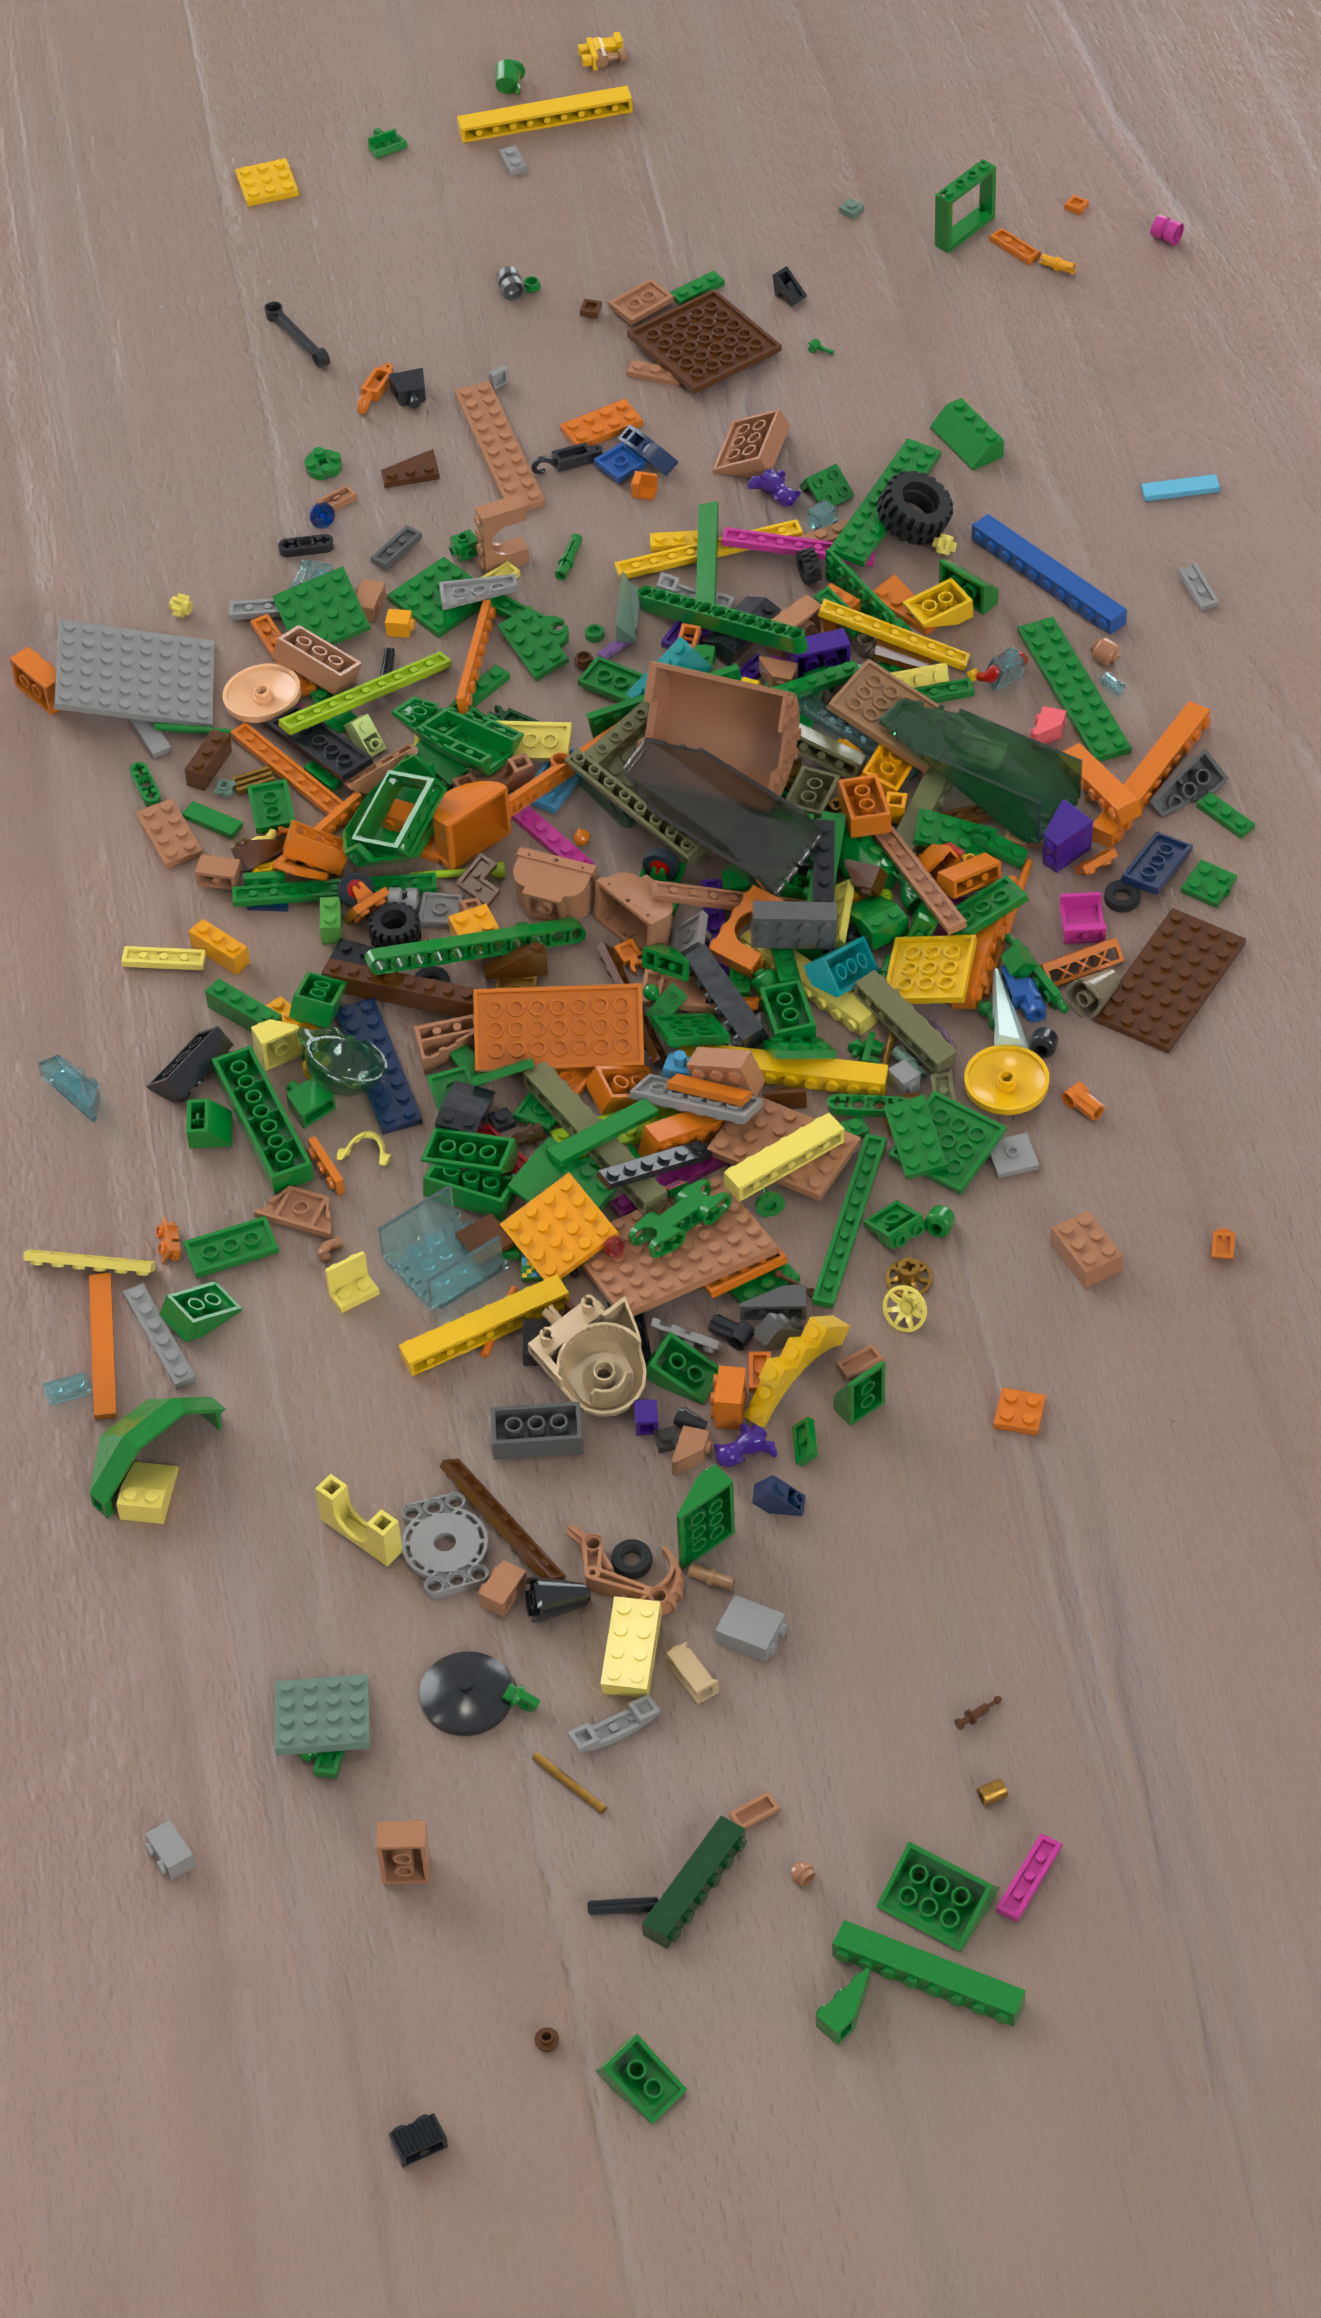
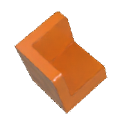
M635 471L631 482L632 498L654 500L658 490V475Z

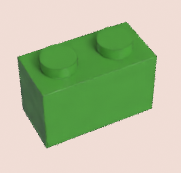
M338 896L320 897V933L322 944H338L340 938H343L342 905Z

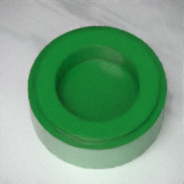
M598 624L587 626L585 629L586 640L592 643L602 641L604 638V628Z

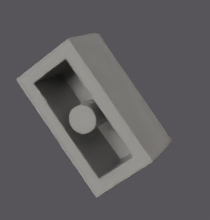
M170 1820L145 1833L147 1843L144 1844V1847L150 1857L155 1856L157 1859L156 1865L162 1875L166 1873L169 1879L173 1880L196 1867L193 1853Z

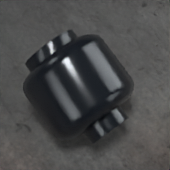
M1047 1027L1036 1029L1032 1034L1029 1049L1041 1058L1051 1057L1055 1053L1058 1044L1056 1032Z

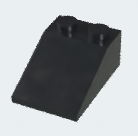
M455 1080L441 1105L435 1121V1127L481 1134L496 1091Z

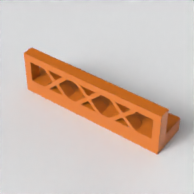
M1116 937L1039 965L1050 979L1049 971L1057 969L1062 972L1060 979L1053 982L1055 986L1125 960ZM1114 947L1118 959L1110 961L1105 958L1108 949ZM1091 955L1099 958L1094 968L1086 965ZM1072 962L1081 965L1078 973L1075 975L1067 971Z

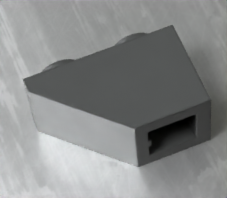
M768 1313L754 1330V1333L765 1347L779 1350L785 1346L789 1337H800L804 1327L802 1321L795 1316L789 1317L783 1314Z

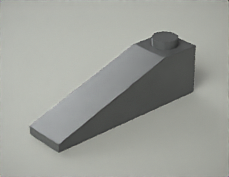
M1205 748L1194 749L1179 763L1152 796L1149 803L1162 817L1182 808L1186 804L1199 800V798L1204 797L1209 792H1216L1229 778Z

